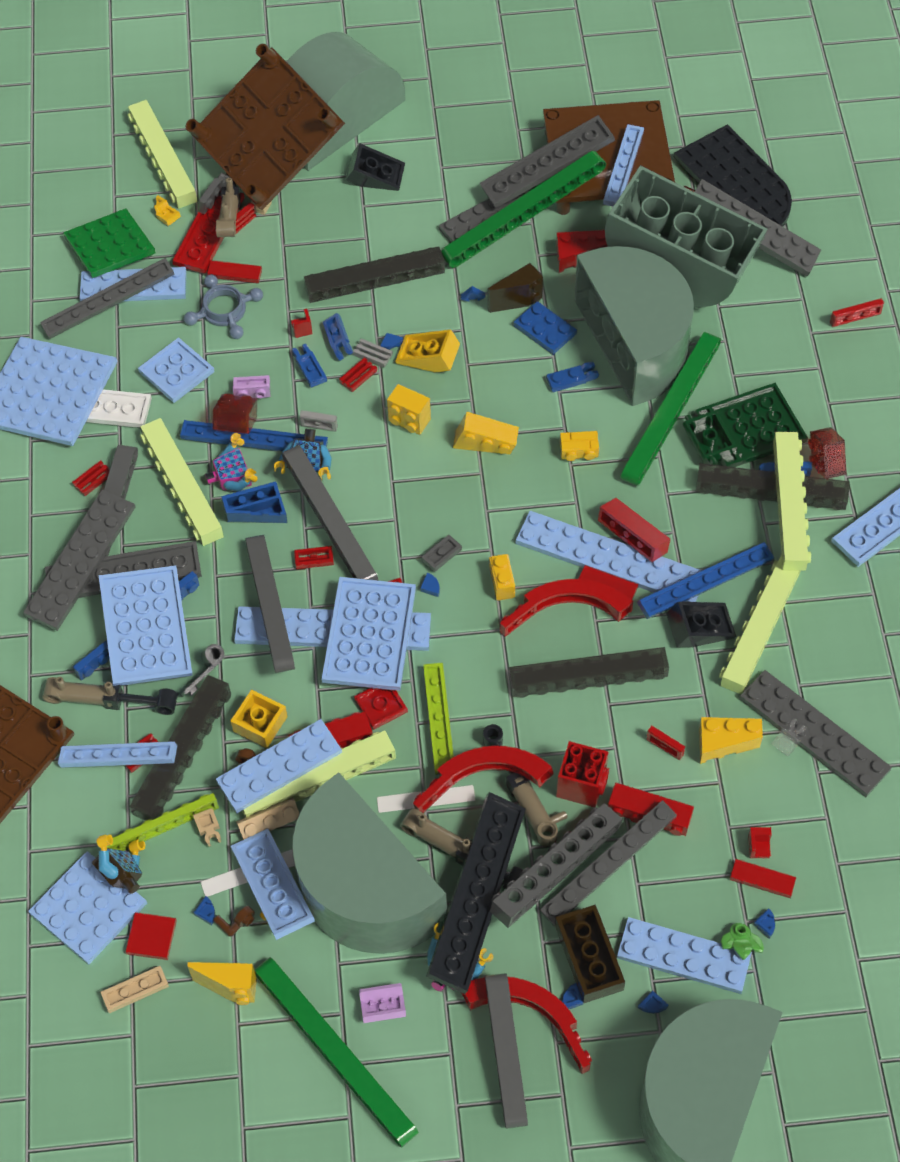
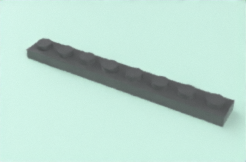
M164 258L40 323L48 338L51 339L175 275L167 259Z
M662 800L544 905L540 912L555 927V918L557 916L574 910L677 817V814Z

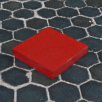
M369 688L354 696V700L361 711L366 712L373 730L408 712L406 705L396 690Z
M135 912L126 954L168 960L177 923L176 918Z

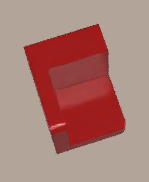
M306 308L304 309L303 318L291 320L295 338L313 334L311 319Z
M750 827L748 834L750 858H770L771 827Z

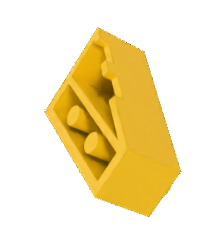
M466 412L455 431L453 448L510 455L517 443L519 427Z
M701 717L699 726L700 764L710 759L724 758L725 755L732 753L738 754L760 748L763 738L762 719Z

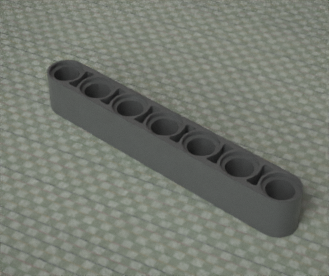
M117 446L104 488L105 491L120 498H126L138 458L137 447Z
M507 973L485 976V985L505 1128L528 1126Z

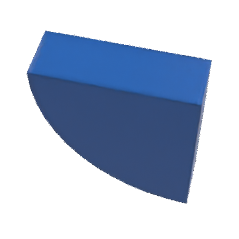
M473 286L461 294V300L467 302L474 299L479 301L486 297L485 292Z
M386 333L380 346L389 350L399 347L403 342V337Z
M427 573L420 588L421 592L439 597V582L432 574Z
M205 896L194 911V915L212 926L215 918V909L211 900Z
M768 908L754 922V925L769 939L775 930L774 914Z
M577 983L569 986L563 995L562 1002L568 1009L581 1006L584 1003Z
M652 991L638 1005V1008L644 1012L654 1014L666 1010L669 1005Z

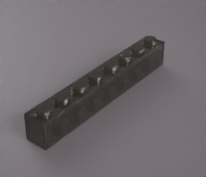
M431 247L304 276L305 289L309 302L313 303L445 273V262L440 247Z
M699 463L696 492L777 502L775 472ZM805 476L804 482H802V487L806 488V496L803 498L804 503H807V506H814L816 508L846 510L850 481Z
M665 647L509 667V680L512 697L523 698L532 694L544 695L555 691L561 693L571 689L583 690L587 687H604L609 684L622 685L626 682H643L647 679L660 680L668 677L669 664Z
M207 675L168 741H175L177 744L174 763L154 764L129 806L132 815L147 821L154 820L163 814V807L166 802L172 799L173 790L176 785L182 782L183 773L186 768L192 765L193 756L196 751H200L204 737L210 734L214 720L220 717L224 703L230 700L231 691L229 683Z

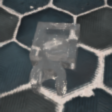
M797 719L791 721L789 731L783 728L771 743L786 756H789L801 741L797 738V735L804 733L806 730L804 725L799 730L795 728V724L798 722Z

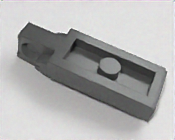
M221 172L218 178L212 181L199 199L200 213L205 214L208 209L213 207L215 199L221 196L222 187H226V179L230 178V176Z

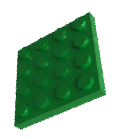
M126 208L63 232L65 239L92 278L156 254L155 248Z

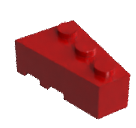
M605 230L557 232L556 249L559 273L572 266L576 268L577 255L598 248L608 247Z

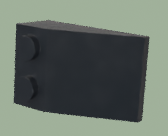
M359 143L351 155L346 181L361 187L399 191L405 162Z
M677 602L666 613L677 647H697L737 637L726 603Z

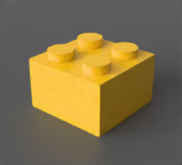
M398 384L387 399L388 421L396 426L399 425L407 429L411 433L421 435L431 420L430 398Z
M251 690L231 719L233 732L268 748L288 717L286 706Z

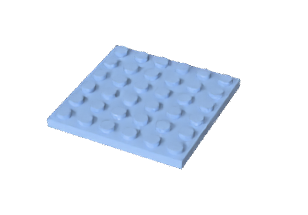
M20 337L0 373V429L73 446L118 362L116 357Z

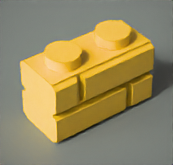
M597 431L560 433L561 459L574 461L579 458H585L586 460L597 458L599 456Z
M508 554L489 557V569L496 600L514 598L515 583Z

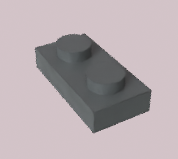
M447 535L425 553L421 560L433 572H436L462 550V545L453 537Z

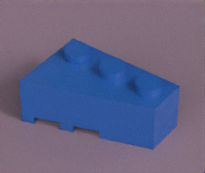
M276 481L221 496L228 522L287 523L286 511Z

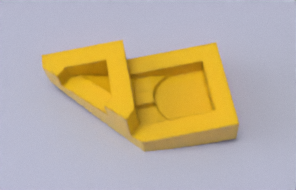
M159 195L156 196L157 202L154 209L157 219L169 226L181 217L180 212L169 206L166 199Z

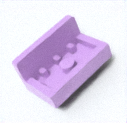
M269 375L233 377L234 399L244 400L248 398L261 399L271 397Z
M401 983L359 990L363 1023L406 1017Z

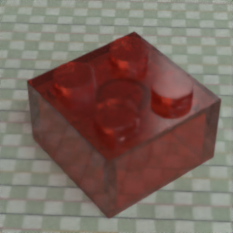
M230 393L222 394L213 409V430L249 434L257 419V398L234 396Z
M832 427L810 431L808 445L811 449L809 461L812 462V467L825 479L847 475L845 440Z

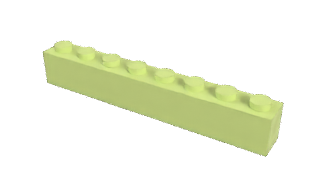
M144 100L128 106L129 113L127 116L129 122L134 124L133 128L136 135H140L139 139L142 146H146L147 156H151L154 169H158L157 173L160 180H164L163 185L165 190L170 192L169 196L172 203H176L178 209L196 203V191L148 101Z
M159 418L140 426L142 431L140 438L144 445H148L147 450L150 457L156 459V468L159 472H163L162 478L166 485H170L171 488L169 490L173 499H178V508L181 513L185 512V520L189 527H193L194 530L192 532L196 541L200 540L202 545L205 546L223 538L220 523L162 419Z
M775 432L773 448L782 570L806 571L807 564L811 563V552H808L807 549L810 545V536L806 535V530H808V519H805L807 503H804L803 500L806 496V488L802 487L805 477L804 471H801V466H803V455H800L802 440L798 439V432Z
M780 556L778 561H774L771 568L773 573L771 576L767 575L764 582L766 587L764 591L760 590L756 599L759 602L757 606H752L749 613L751 618L749 621L746 620L742 627L744 633L742 637H737L734 644L736 649L734 652L731 651L727 658L729 664L727 668H722L719 678H722L720 686L738 694L744 692L801 572L797 570H782V556Z
M386 731L375 732L364 740H357L350 746L341 748L342 753L242 810L245 818L290 798H293L295 802L307 798L338 772L345 780H348L396 759L395 749Z

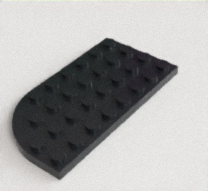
M728 124L674 152L673 157L698 183L702 179L782 227L787 222L792 206L791 193L787 184Z

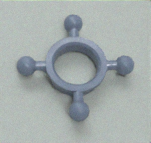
M212 274L207 275L204 279V284L211 289L204 295L202 309L197 313L187 312L184 315V322L192 326L197 323L198 319L205 318L209 323L216 326H230V336L234 339H240L244 331L236 322L245 314V302L251 300L258 302L263 298L262 290L260 288H253L249 294L245 295L233 286L217 285V277ZM221 295L232 296L239 302L235 310L226 314L213 313L209 310L208 306L215 297Z

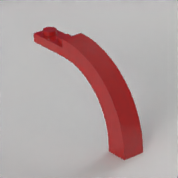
M585 579L557 580L541 585L525 594L524 605L520 604L515 609V612L511 615H506L500 621V633L506 637L539 611L560 603L591 605L605 611L619 622L632 612L634 601L619 590L600 582Z
M508 746L475 748L451 758L437 769L440 777L434 779L425 792H421L415 797L413 805L415 809L424 813L455 783L480 771H511L531 780L539 788L554 772L552 766L546 761L522 749Z
M485 977L472 980L468 992L465 994L461 992L470 1011L488 1004ZM508 977L511 1003L530 1007L545 1016L560 1033L581 1073L588 1072L592 1059L588 1051H583L579 1044L581 1039L577 1031L573 1032V1030L577 1029V1020L566 1005L547 989L524 979Z

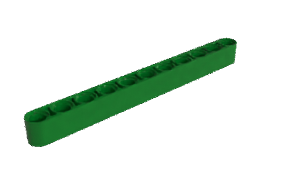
M596 151L587 153L445 246L441 251V256L451 268L458 267L601 173L606 167V162Z
M703 332L621 474L622 480L636 486L640 485L717 352L721 338Z
M269 957L254 969L256 977L398 1146L402 1148L419 1133L414 1124L279 965Z

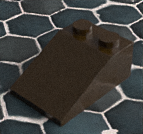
M528 263L488 288V311L491 313L529 307L533 303L539 302L543 292V275L531 263Z

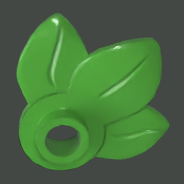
M742 923L733 924L730 931L724 934L721 939L722 949L733 948L742 960H745L752 950L762 953L764 949L762 940L757 935L751 933L749 927Z

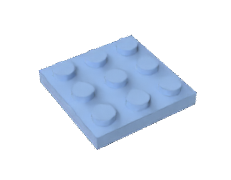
M179 337L138 368L139 373L173 403L215 372L214 367Z

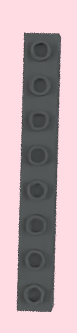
M605 803L599 808L595 807L587 819H581L572 832H566L561 839L562 841L558 844L554 843L548 849L546 855H540L530 869L528 867L525 868L516 881H510L505 891L502 893L498 892L491 900L490 912L509 928L620 828L622 818Z

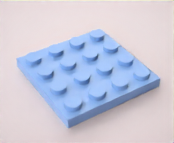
M87 851L28 912L89 965L134 918L135 912L139 913L146 906L147 901L137 892L130 894L125 888L111 886L92 864L95 857Z

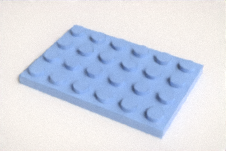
M169 566L99 575L113 686L192 676L177 567Z
M339 577L322 683L401 691L416 584Z

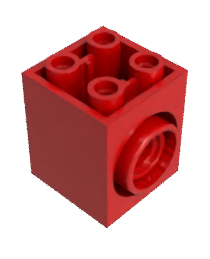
M569 741L558 775L557 797L595 808L599 795H603L610 770L607 767L609 752Z

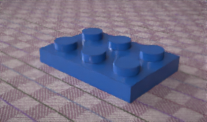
M538 301L514 321L515 328L552 355L577 334L576 328Z

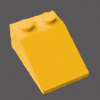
M451 329L405 335L395 362L396 364L431 372L450 371L460 343Z
M188 962L187 967L194 982L232 1002H236L238 1005L255 1003L257 977L253 964Z

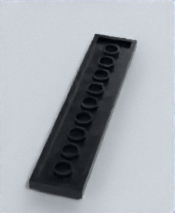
M491 792L486 795L426 977L464 994L468 992L492 917L490 912L491 900L500 892L526 808Z

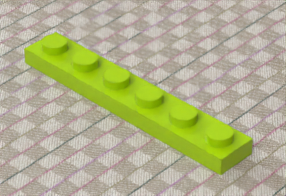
M443 663L423 665L435 775L438 774L437 769L454 757Z
M214 793L206 794L192 803L181 805L174 811H167L154 820H147L134 829H127L122 834L112 837L113 844L107 846V848L125 851L129 849V844L134 840L138 839L139 842H145L194 820L193 815L211 808H213V811L218 809L217 799Z

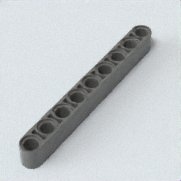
M297 445L282 452L285 464L352 577L379 581L375 570L301 446Z
M259 535L245 538L275 673L295 670L265 536Z

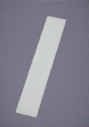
M469 785L450 788L432 806L475 801L474 787ZM421 792L377 797L378 811L382 813L415 808L413 805L414 799Z
M293 849L281 853L288 868L295 866ZM241 868L201 881L204 894L207 897L247 883Z

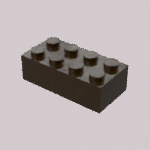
M596 904L557 916L555 918V928L583 1002L587 1003L624 991L625 980Z

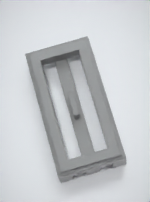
M360 339L356 349L353 350V355L361 359L365 357L367 361L385 368L393 355V351Z
M303 410L300 412L301 426L337 431V416Z

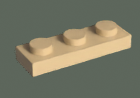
M290 798L236 823L244 840L265 829L272 831L295 821L300 813L295 800Z
M158 966L102 991L101 995L108 1012L112 1013L168 988L169 985L161 966Z

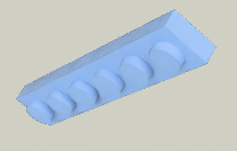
M627 124L603 205L614 206L625 190L644 133V127Z
M174 741L62 746L58 765L64 768L174 763L177 744Z

